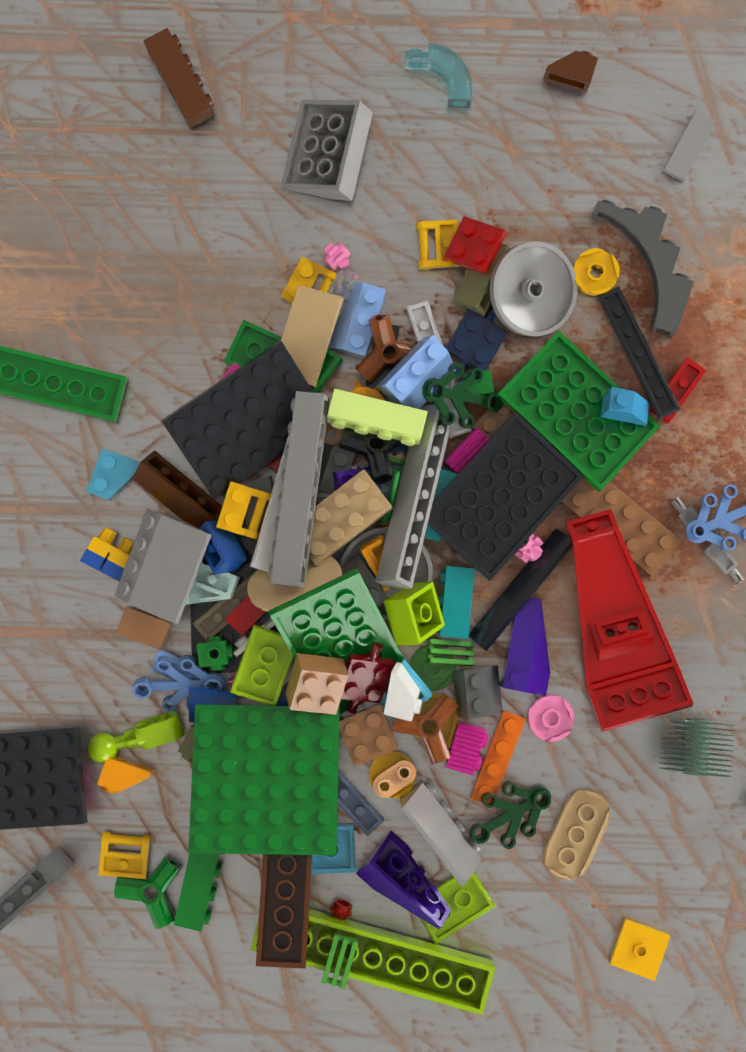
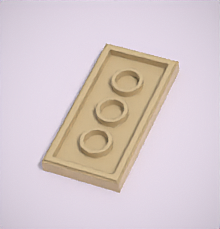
M298 285L281 341L309 386L316 388L344 298Z

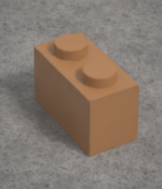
M127 606L116 633L162 650L165 647L173 623L149 614L137 607Z

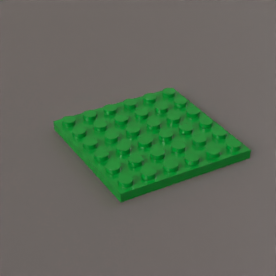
M195 704L188 853L336 855L340 707H338L336 715L290 710L289 706Z

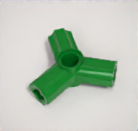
M165 856L148 880L117 877L114 898L142 901L147 908L154 928H163L175 920L164 891L182 868L175 860ZM148 886L154 887L157 895L150 896L146 888Z

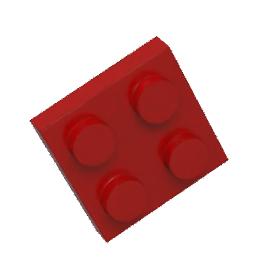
M463 216L444 255V259L453 264L487 275L507 233L504 229Z

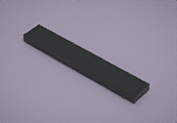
M620 287L599 295L597 299L657 419L661 420L680 411V407Z
M557 528L552 532L541 546L543 550L541 556L535 561H529L470 632L469 638L487 652L572 548L573 544L570 537Z

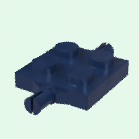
M492 305L485 317L468 309L446 346V350L459 361L458 364H461L464 370L466 367L480 368L482 371L487 370L508 333L493 322L496 314L493 311Z

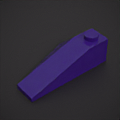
M531 597L512 621L500 686L526 693L546 695L551 672L542 602L539 598Z
M390 831L367 856L356 874L373 890L437 929H440L451 909L437 888L430 885L424 876L425 870L422 866L418 867L411 856L413 852L409 846Z

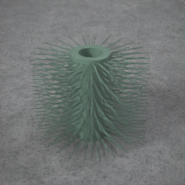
M664 718L686 721V724L664 723L686 726V729L664 728L685 731V734L663 732V734L685 736V739L663 738L682 741L685 744L661 743L684 747V749L662 748L681 751L684 754L661 752L660 754L684 757V759L662 757L661 759L683 762V764L660 762L659 764L683 767V769L668 767L660 769L695 776L732 777L707 772V770L733 772L727 769L708 767V765L733 767L708 762V760L732 762V760L709 757V755L732 756L712 753L709 750L733 752V750L709 747V745L734 746L710 742V739L733 741L710 737V734L735 736L713 733L710 730L735 731L711 727V724L736 725L713 723L711 720L687 718L686 720Z

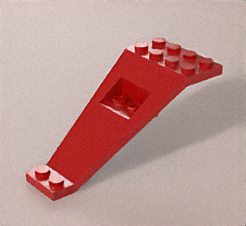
M609 509L566 521V528L574 550L586 690L601 732L693 707L694 703L678 662L621 535L612 510ZM635 626L637 629L630 630L628 627ZM612 632L614 636L608 637L606 633Z

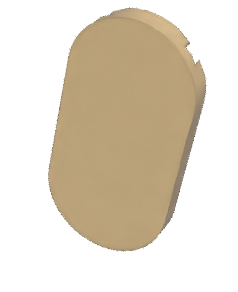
M309 557L305 588L271 584L268 572L258 570L251 576L248 582V595L253 605L269 612V610L342 576V570L339 563L332 557H329L318 566Z
M582 788L572 792L564 801L543 850L544 863L550 873L561 880H573L582 876L588 870L610 820V808L606 799L599 792L589 788Z

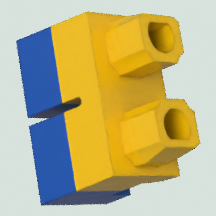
M105 527L98 537H93L80 561L120 582L134 541L124 537L118 548L112 544L118 533Z

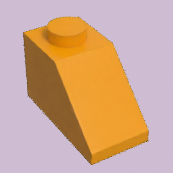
M115 756L114 759L108 758L105 760L97 785L103 786L102 790L116 794V791L121 792L149 778L154 774L155 769Z

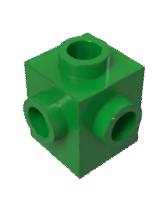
M222 636L207 637L208 642L197 643L199 668L210 666L211 671L225 669L226 664L230 663V659L234 658L233 645L228 644V640H222ZM214 649L218 650V657L213 654Z

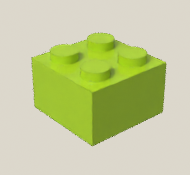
M433 582L413 583L411 589H401L384 600L385 610L396 645H418L445 626Z

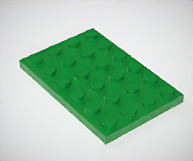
M560 331L497 394V397L512 412H516L583 474V478L598 492L611 481L660 427L649 414L646 426L602 418L603 395L611 387H620Z
M358 568L269 610L271 619L295 659L297 653L341 658L344 659L346 664L349 654H369L373 642H379L383 645L379 654L380 657L393 659L395 664L397 662L400 663L404 659ZM389 680V682H388V685H387L386 690H385L384 693H386V691H387V689H388V687H389L390 680ZM341 699L339 714L347 711L351 700Z

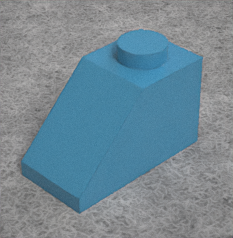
M611 387L603 395L601 417L646 426L650 402L635 391Z

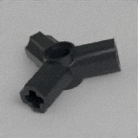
M345 428L341 436L339 448L364 456L368 461L372 480L377 484H386L393 479L388 453L402 443L400 440H383L375 434L363 435L352 429Z

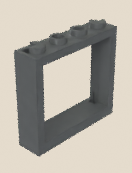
M60 847L36 864L0 897V931L74 865L73 861Z

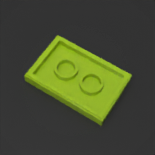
M256 624L253 625L230 693L269 706H276L293 660V655L279 632Z
M473 871L463 887H461L453 875L435 886L451 909L440 929H437L421 918L420 920L434 943L438 944L496 906L475 871Z

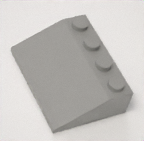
M301 100L281 188L332 200L352 201L373 112L358 100Z
M147 508L114 596L127 604L178 624L211 534L168 513Z
M421 779L407 794L400 797L401 809L461 887H463L481 860L478 853L481 849L472 839L468 840L464 835L466 829L459 820L454 822L449 814L452 811L444 801L440 803L435 797L437 791L430 782L425 784Z

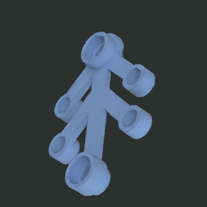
M729 484L722 488V497L714 519L708 522L706 521L710 508L717 504V497L712 493L702 496V505L697 519L689 522L685 530L686 536L691 542L702 543L706 540L720 546L724 551L735 549L737 542L733 537L723 538L710 532L716 528L739 536L746 542V528L731 523L746 515V505L727 513L731 499L738 494L737 487ZM727 488L732 490L731 496L727 494ZM707 497L712 499L711 505L706 502ZM697 527L701 529L700 535H697L695 532ZM726 540L731 542L730 548L726 546Z
M184 655L182 657L180 667L184 671H190L199 679L189 678L171 665L172 661L169 657L161 656L157 661V669L160 672H165L175 680L150 681L146 677H140L135 680L132 692L137 698L145 699L150 696L151 691L177 690L172 696L164 697L162 702L163 710L170 712L174 711L176 705L189 693V687L223 691L226 681L219 673H207L201 667L199 668L195 664V658L191 655ZM189 661L192 664L187 665L184 662ZM164 662V663H167L168 665H167V666H163V665H161L160 663ZM189 696L186 698V703H185V706H186V708H187L188 710H189Z

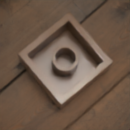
M297 653L285 692L289 709L336 715L349 676L344 659Z
M380 703L339 719V731L354 767L399 749Z

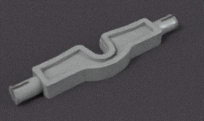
M679 497L670 502L679 512L677 518L685 528L689 522L697 519L698 514L693 507H686ZM698 527L695 529L697 535L701 534V529ZM717 529L710 531L716 535L721 536ZM710 542L703 550L704 554L717 566L722 574H729L736 584L743 581L744 577L735 568L738 566V563L730 553Z

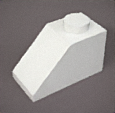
M399 662L395 664L391 672L384 715L412 721L415 713L419 714L421 710L420 689L402 663Z

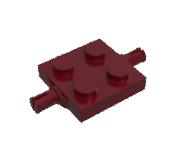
M373 642L369 654H349L345 664L349 676L341 698L351 700L347 708L349 713L355 714L361 702L380 703L395 662L393 659L379 656L383 647L379 642Z

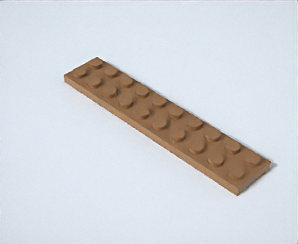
M503 403L502 408L497 412L486 411L472 429L478 428L490 439L514 412ZM582 478L561 501L579 518L611 509L633 562L650 577L657 572L682 541L612 482H609L598 492Z

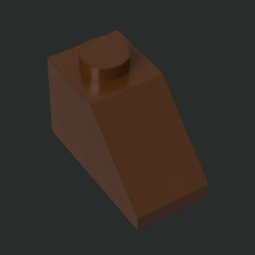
M575 51L548 65L543 79L587 92L598 57L593 56L592 53L587 51Z

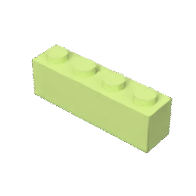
M334 388L327 415V423L338 429L347 427L354 429L359 434L367 435L371 433L383 440L396 439L400 440L404 445L414 446L415 444L420 445L428 411Z

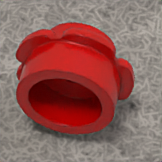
M335 899L333 905H330V910L333 911L332 915L341 920L351 917V903L342 899Z

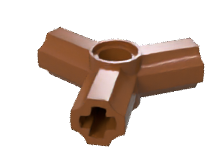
M387 313L377 314L369 319L374 340L373 350L355 368L370 383L388 364L399 363L415 346L414 344L395 341L390 316ZM390 346L389 352L383 354L384 349Z
M442 693L424 716L415 714L412 721L394 717L392 732L421 736L431 765L451 758L441 728L459 705ZM426 720H431L435 724V730L430 734H426L422 730V724Z

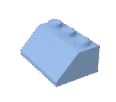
M342 281L338 296H342L344 299L328 348L334 352L363 360L368 355L373 339L369 319L381 313L386 297V289L366 283Z
M434 335L423 337L376 387L390 402L420 409L427 402L422 395L424 382L430 378L439 379L448 372L449 365L453 363L450 354Z

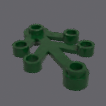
M452 363L448 367V372L441 378H430L424 382L422 395L427 401L435 403L440 412L439 421L446 425H451L455 421L454 412L449 411L443 397L449 398L459 415L458 423L460 427L469 429L473 427L475 420L467 411L463 401L483 405L485 410L491 412L499 411L503 406V402L497 397L498 393H489L483 396L464 392L475 382L482 380L483 371L480 368H470L467 372V377L452 389L445 388L454 378H460L464 374V367L461 364ZM455 367L458 369L456 374L454 373ZM475 371L477 372L476 378H474ZM448 414L449 419L446 421L445 417Z
M505 781L501 786V790L505 795L509 797L516 795L527 799L520 804L497 798L491 792H485L481 796V802L487 808H499L506 812L484 824H473L469 830L470 838L477 844H484L489 840L491 831L510 821L507 832L500 837V843L506 849H511L516 844L515 837L523 814L529 810L528 820L521 824L520 832L525 837H533L536 833V824L541 810L548 808L551 804V794L546 788L538 786L532 790H527L516 786L511 781ZM512 785V790L507 792L506 788ZM541 794V800L536 801L537 796ZM492 796V801L487 804L486 799ZM531 826L530 832L525 833V829ZM478 828H481V833L479 835H475V831ZM511 837L510 843L505 844V840Z

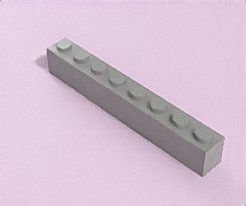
M296 391L295 398L291 401L293 418L288 424L290 440L289 445H286L285 448L286 469H283L281 481L284 485L283 492L279 494L278 498L280 515L277 516L275 521L277 537L272 544L274 560L273 564L269 567L268 573L271 584L305 588L330 398L324 393Z
M435 404L420 408L421 410L428 411L420 445L415 444L408 448L375 579L376 582L391 590L411 589L413 587L451 425L442 424L439 421L440 412ZM448 414L445 417L446 421L449 419Z

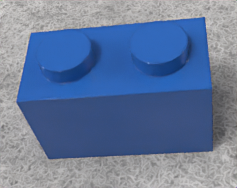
M217 521L204 522L199 529L211 534L204 557L213 574L236 572L247 559L236 535L233 532L217 528Z

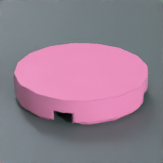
M551 694L540 696L533 701L528 709L527 721L529 728L535 736L545 741L555 742L562 740L571 732L575 716L573 708L568 701L560 696Z

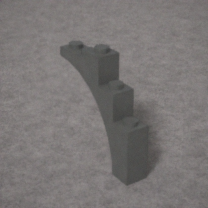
M598 200L592 216L609 223L623 233L638 250L650 274L654 293V312L650 331L672 338L677 334L694 281L689 280L687 275L681 273L672 274L681 247L675 246V243L670 240H659L667 214L654 206L649 208L645 206L641 214H638L635 209L628 207L623 209L615 206V203L611 201Z

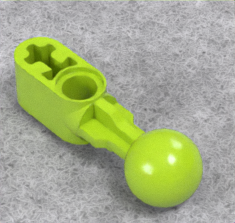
M170 711L139 721L134 725V728L127 729L124 734L116 737L108 733L96 734L90 739L87 751L93 761L105 763V760L108 758L114 759L119 750L125 748L133 750L139 747L145 750L182 738L184 731L177 712Z

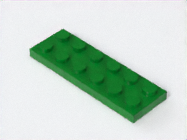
M0 346V394L117 423L128 380L126 376Z

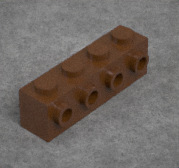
M166 28L143 40L150 57L190 129L213 117L212 107L215 106L209 93L204 95L201 89L204 86L198 73L193 75L190 69L193 67L187 53L182 55L179 49L182 45L177 35H171L169 29Z
M154 450L140 462L132 479L181 520L197 528H200L204 522L218 521L222 505Z

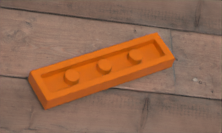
M503 710L471 791L470 799L482 803L481 796L485 792L497 795L526 720L525 718ZM492 796L486 799L487 804L492 801Z

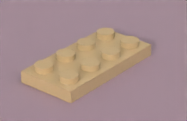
M363 469L316 505L309 557L316 566L320 565L393 509L366 470Z

